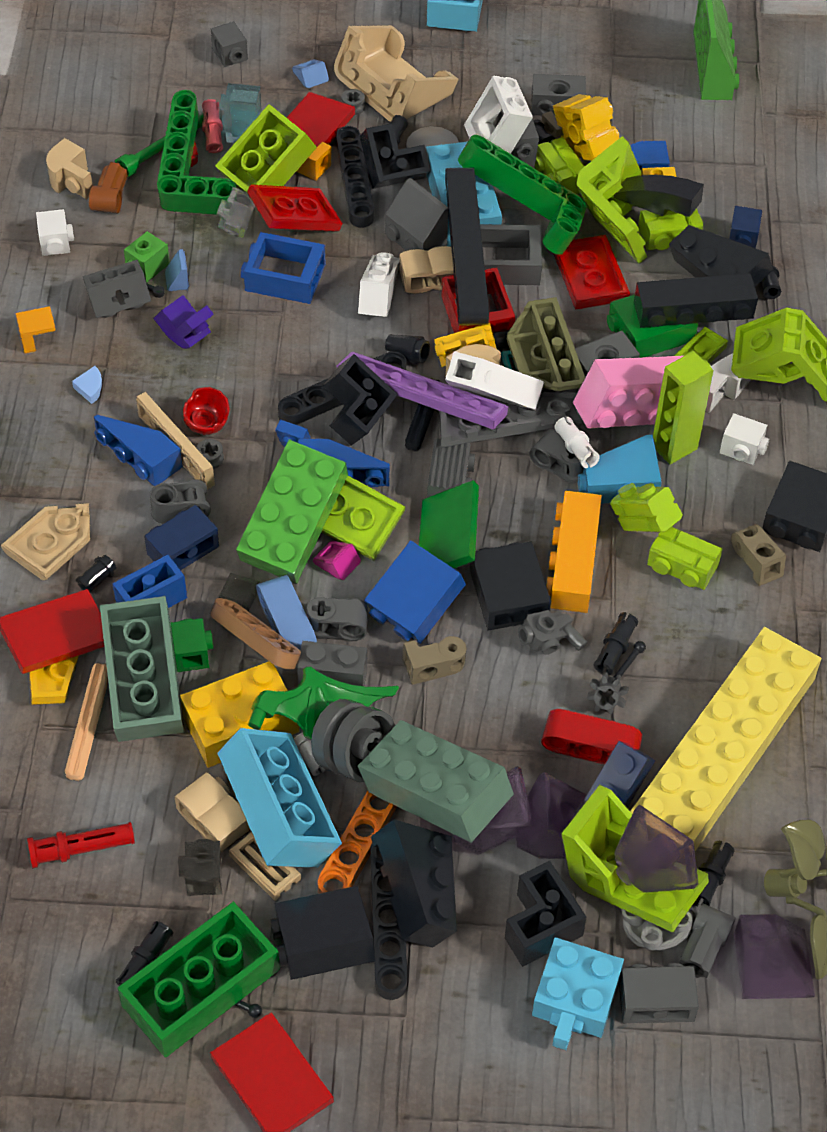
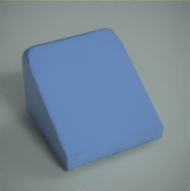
M313 59L292 68L294 74L306 88L329 81L326 65L323 61Z
M183 249L178 250L165 270L168 291L186 290L189 287L186 257Z

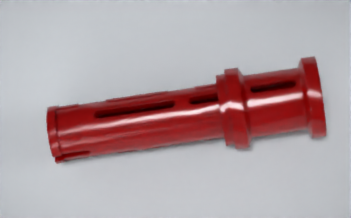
M131 822L66 835L65 832L59 831L52 837L34 840L33 837L27 838L32 869L38 868V865L41 863L60 860L62 863L67 862L72 855L126 844H135Z

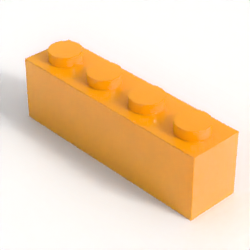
M565 491L563 503L557 502L555 520L561 521L560 527L554 526L552 545H557L558 548L557 552L551 551L548 570H554V577L547 576L546 583L549 596H551V609L588 613L602 495Z

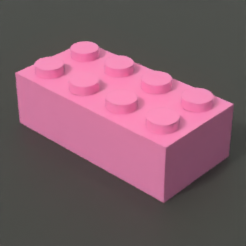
M683 356L595 359L573 401L586 427L607 428L655 425L665 366Z

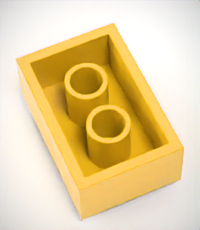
M268 661L180 695L183 718L207 768L221 763L217 753L240 728L253 729L248 726V722L253 712L251 707L260 692L264 690L288 691L275 665ZM274 714L271 718H265L260 729L286 732L292 735L300 732L297 723L279 714Z

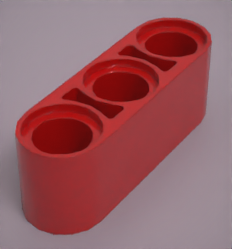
M553 709L549 712L541 743L549 751L605 765L618 741L628 743L639 750L642 733L639 729L630 725L569 710Z

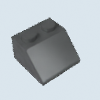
M409 178L385 214V234L391 241H395L404 248L405 251L413 249L428 251L436 247L447 246L449 207L413 179Z

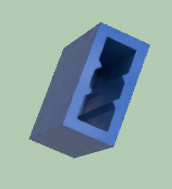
M410 540L364 601L370 608L369 615L383 625L386 621L395 627L393 631L408 642L412 638L421 644L466 583L461 573Z

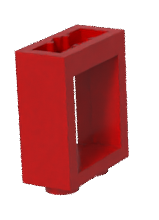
M497 268L485 269L487 294L492 295L497 311L489 312V323L492 333L510 330L515 323V314ZM454 275L442 277L441 297L453 332L457 333L481 326H459L457 305L455 303Z

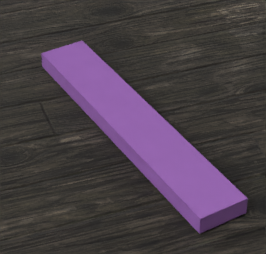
M351 352L337 365L338 367L355 354L398 394L397 396L493 430L507 416L508 406L355 352Z

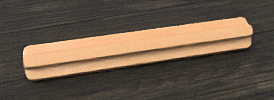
M96 663L91 670L65 768L66 778L69 780L80 781L84 778L108 685L106 664Z

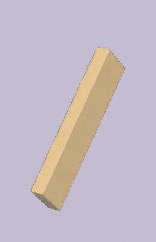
M146 392L138 395L136 399L137 408L142 421L150 429L161 431L181 448L182 465L195 480H201L206 483L207 490L215 486L213 466Z

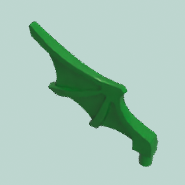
M305 667L303 669L302 681L296 688L290 691L264 690L259 693L251 707L253 712L248 726L260 730L265 718H271L274 714H279L297 723L303 730L304 737L311 740L319 715L329 704L338 699H350L369 707L377 700L393 697L398 691L399 686L364 687L351 685L329 678L312 667Z

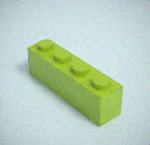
M694 351L670 363L664 369L653 439L655 450L670 465L697 450L714 370L706 360H703Z

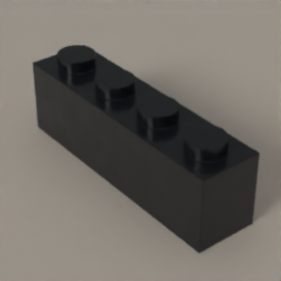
M751 273L637 282L634 305L640 328L754 319L758 302Z

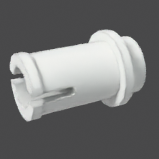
M303 732L294 738V741L305 764L313 776L320 774L318 768L323 773L325 769L316 763L312 755L311 740L305 738Z

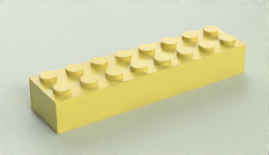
M766 627L761 630L631 809L632 815L646 831L648 847L683 863H688L815 680L821 657Z

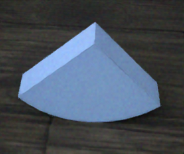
M96 366L72 381L73 388L91 404L99 398L102 388L101 374Z

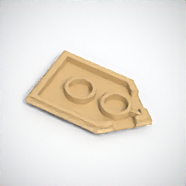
M89 503L76 504V507L58 509V506L44 507L1 544V548L9 557L38 578L47 580L90 541Z

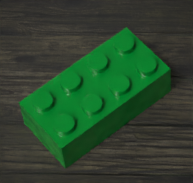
M233 901L120 985L117 989L121 1006L166 1058L280 970L279 952Z

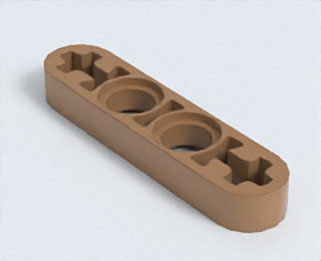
M215 599L210 612V616L272 664L284 669L291 670L296 668L301 654L297 647L239 604L228 599Z

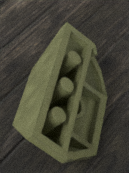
M557 297L528 301L524 311L517 318L506 338L517 372L544 381L543 388L554 391L580 388L585 380V375Z

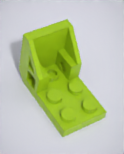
M622 136L579 171L577 187L587 204L590 214L638 263H641L647 258L643 248L646 243L637 233L639 231L637 224L630 217L627 219L623 217L632 210L633 205L614 198V194L622 188L621 184L626 178L641 175V170L631 146Z
M786 307L736 327L731 371L738 378L782 384L805 377L807 383L812 384L819 392L822 400L826 402L827 338L803 310Z
M601 785L597 787L562 832L570 878L583 891L670 932H674L709 883L708 873L648 847L644 827L612 790Z

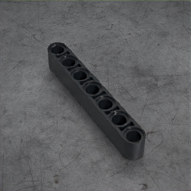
M474 167L446 168L445 186L447 207H449L448 219L459 326L488 325L489 306Z

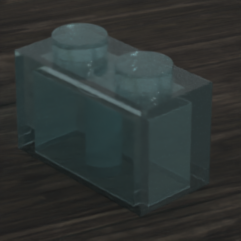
M228 83L226 94H221L220 110L224 111L222 131H226L227 142L235 143L262 112L260 86Z

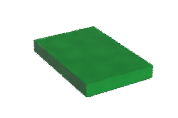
M472 480L422 499L419 546L453 569L475 561L479 485Z

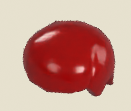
M212 387L195 389L183 407L184 423L193 432L205 436L219 432L226 424L229 416L228 398L220 390Z

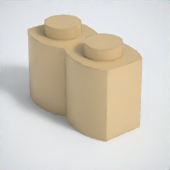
M441 246L428 251L413 249L400 253L399 270L405 292L423 293L432 289L442 290V277L454 275L451 247Z
M206 772L175 796L177 810L185 820L198 830L202 837L218 853H221L248 832L250 828L239 802L228 795L230 791L226 783L221 778H214Z

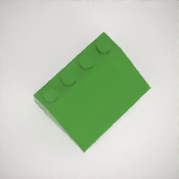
M698 0L693 35L701 100H732L734 89L739 88V73H735L737 57L733 56L735 41L730 39L733 27L732 22H728L727 11L722 0Z

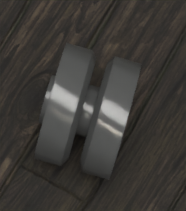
M338 699L329 704L319 715L311 739L312 755L316 763L325 770L342 774L357 782H364L358 765L395 726L394 721L390 715L377 708L366 707L362 703L350 699Z

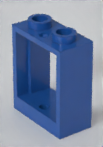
M260 232L256 243L252 242L250 246L248 262H244L241 268V279H244L245 291L310 304L326 265L325 245ZM264 256L305 264L301 277L262 270L259 267Z

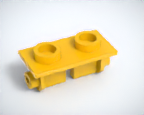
M490 323L434 339L435 350L441 367L446 366L447 356L467 345L483 344L497 349Z

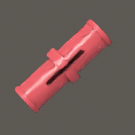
M208 99L202 103L204 115L202 131L206 136V150H209L210 153H218L223 150L221 137L223 122L219 117V102H216L214 99Z

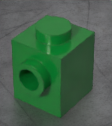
M203 618L171 622L177 672L209 668L207 650L213 649L211 630H204Z

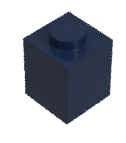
M735 206L729 239L756 248L762 210Z

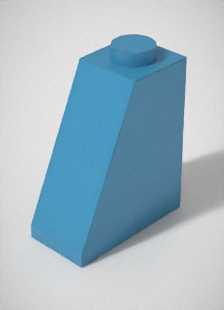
M645 435L599 455L600 459L595 466L590 468L588 464V468L583 469V474H578L579 492L602 495L601 504L610 503L611 499L618 495V490L630 483H634L636 487H641L648 483H653L655 487H661V476L653 435Z

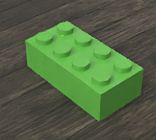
M288 440L236 549L240 561L279 577L288 575L290 581L297 584L348 476L346 462Z

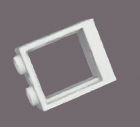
M492 76L464 124L469 138L472 135H480L511 154L533 118L517 80L510 77ZM502 109L504 115L495 128L493 122Z

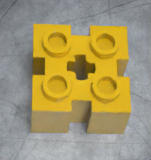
M578 94L553 105L557 125L562 127L563 136L561 137L567 141L578 158L582 157L583 160L592 161L619 139L618 130L616 127L611 126L610 119L613 118V108L608 101V97L595 96L591 98L590 95Z

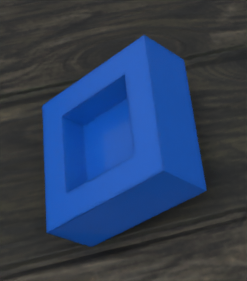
M283 420L279 421L275 429L279 441L284 447L288 440L298 443V439H311L307 428Z

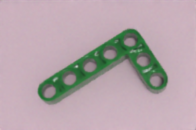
M180 90L172 98L158 174L157 189L160 205L163 209L173 212L230 215L238 208L236 184L232 180L189 176L199 113L196 95L190 90Z
M472 135L458 157L459 164L463 168L474 167L476 176L550 220L543 237V244L551 252L559 255L563 254L579 231L587 209L586 202L579 195L480 135Z

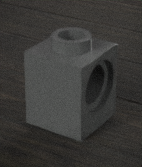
M234 21L210 28L212 49L224 67L248 60L247 39Z

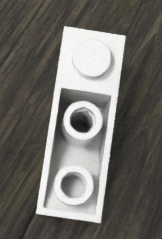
M383 252L372 256L360 281L358 314L387 317L399 270V258L394 257L393 254Z
M455 351L445 378L446 382L452 387L535 411L544 385V381L493 362Z

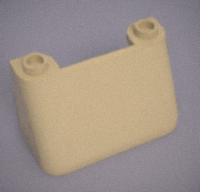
M392 25L348 26L335 60V74L350 89L362 91L365 95V102L391 122L395 115H401L409 119L453 93L458 78L452 73L438 71L434 77L426 78L401 58L405 46L404 38Z

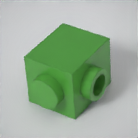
M148 231L124 249L125 263L138 260L146 283L170 263L168 244Z

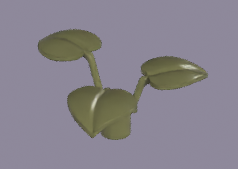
M797 820L781 828L789 843L795 868L767 870L764 877V887L768 896L786 897L787 904H795L817 914L811 921L810 940L816 979H822L827 975L826 911L797 897L805 893L807 880L827 876V868L819 870L821 866L820 859L824 851L827 860V843L825 850L823 832L818 823L812 820Z

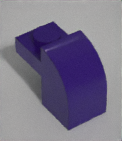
M182 295L161 310L153 319L169 339L181 348L188 349L211 333L206 321L214 314L207 305L196 312L185 296Z

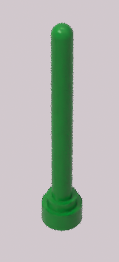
M203 113L199 115L197 129L202 127V122L204 121ZM165 136L134 155L124 154L115 159V163H119L123 168L127 169L128 177L132 176L137 172L139 164L163 150Z

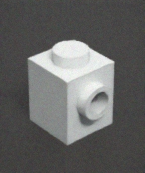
M64 209L36 212L42 256L70 253L69 241H74L72 224L66 223Z
M733 413L723 434L720 454L754 465L758 454L764 455L767 449L769 438H766L765 434L768 425Z

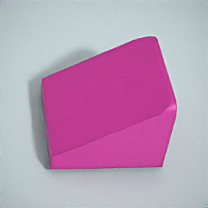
M330 541L312 561L337 579L344 580L360 564L361 559L353 544Z

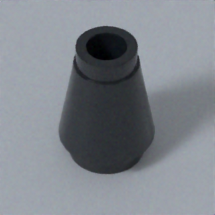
M389 334L385 341V350L399 352L405 356L407 361L418 364L424 363L427 360L430 352V343L423 336Z

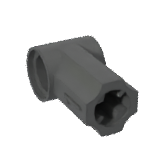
M702 904L691 929V938L685 947L679 964H682L684 967L694 966L696 978H707L721 946L724 947L728 940L736 917Z

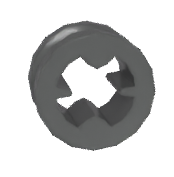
M357 89L343 92L341 96L342 103L354 106L355 115L362 113L365 109L364 93Z
M205 439L197 445L196 448L213 466V469L223 463V447L219 441Z

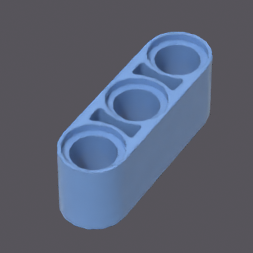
M288 575L256 584L260 604L272 630L300 651L302 640L317 642L314 630Z

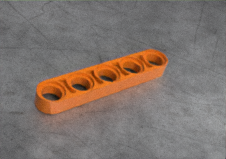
M368 791L366 792L340 838L342 844L331 854L319 875L318 894L328 892L323 886L330 879L341 881L343 888L353 887L371 854V846L373 844L371 836L388 824L397 806L389 803L385 809H374L370 802L377 798V796ZM361 824H368L373 827L374 832L368 837H361L356 834L355 829ZM346 851H352L358 855L359 859L356 863L347 865L341 862L339 857Z

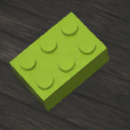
M268 104L215 167L226 179L232 180L236 187L250 198L247 193L250 185L284 186L317 147L304 131Z

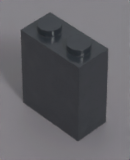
M789 460L767 509L762 529L775 538H781L798 544L803 548L820 552L827 537V473Z
M532 541L515 542L495 548H482L475 552V561L470 562V574L487 631L522 625L529 614L546 610L550 611L551 599Z
M358 885L274 903L276 918L270 919L274 940L281 939L282 944L277 945L279 962L281 967H288L291 980L375 962L373 936Z

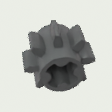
M604 671L600 682L592 678L590 686L595 691L589 692L587 699L595 701L596 712L600 709H605L612 715L616 705L624 708L626 700L621 696L628 693L629 687L621 686L620 674L615 678L608 677V673ZM611 689L613 694H610L608 697L603 695V692Z

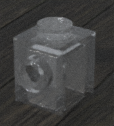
M233 187L227 201L222 199L216 215L221 217L218 228L225 230L230 235H237L242 238L256 208L247 192Z

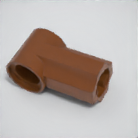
M114 162L104 166L98 185H93L90 190V210L116 214L120 212L122 191L128 177L127 169Z

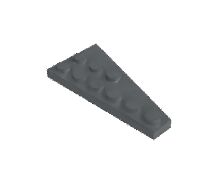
M542 389L536 411L490 399L508 406L507 416L494 430L439 411L441 447L553 429L556 422L562 417L565 420L566 417H570L575 425L582 424L584 422L573 404L579 390L554 391Z

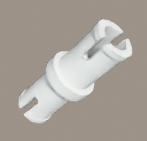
M564 417L560 418L555 424V430L565 441L566 449L570 453L575 454L584 468H588V464L590 468L595 466L600 456L589 444V438L586 433L579 431L570 417H566V420Z

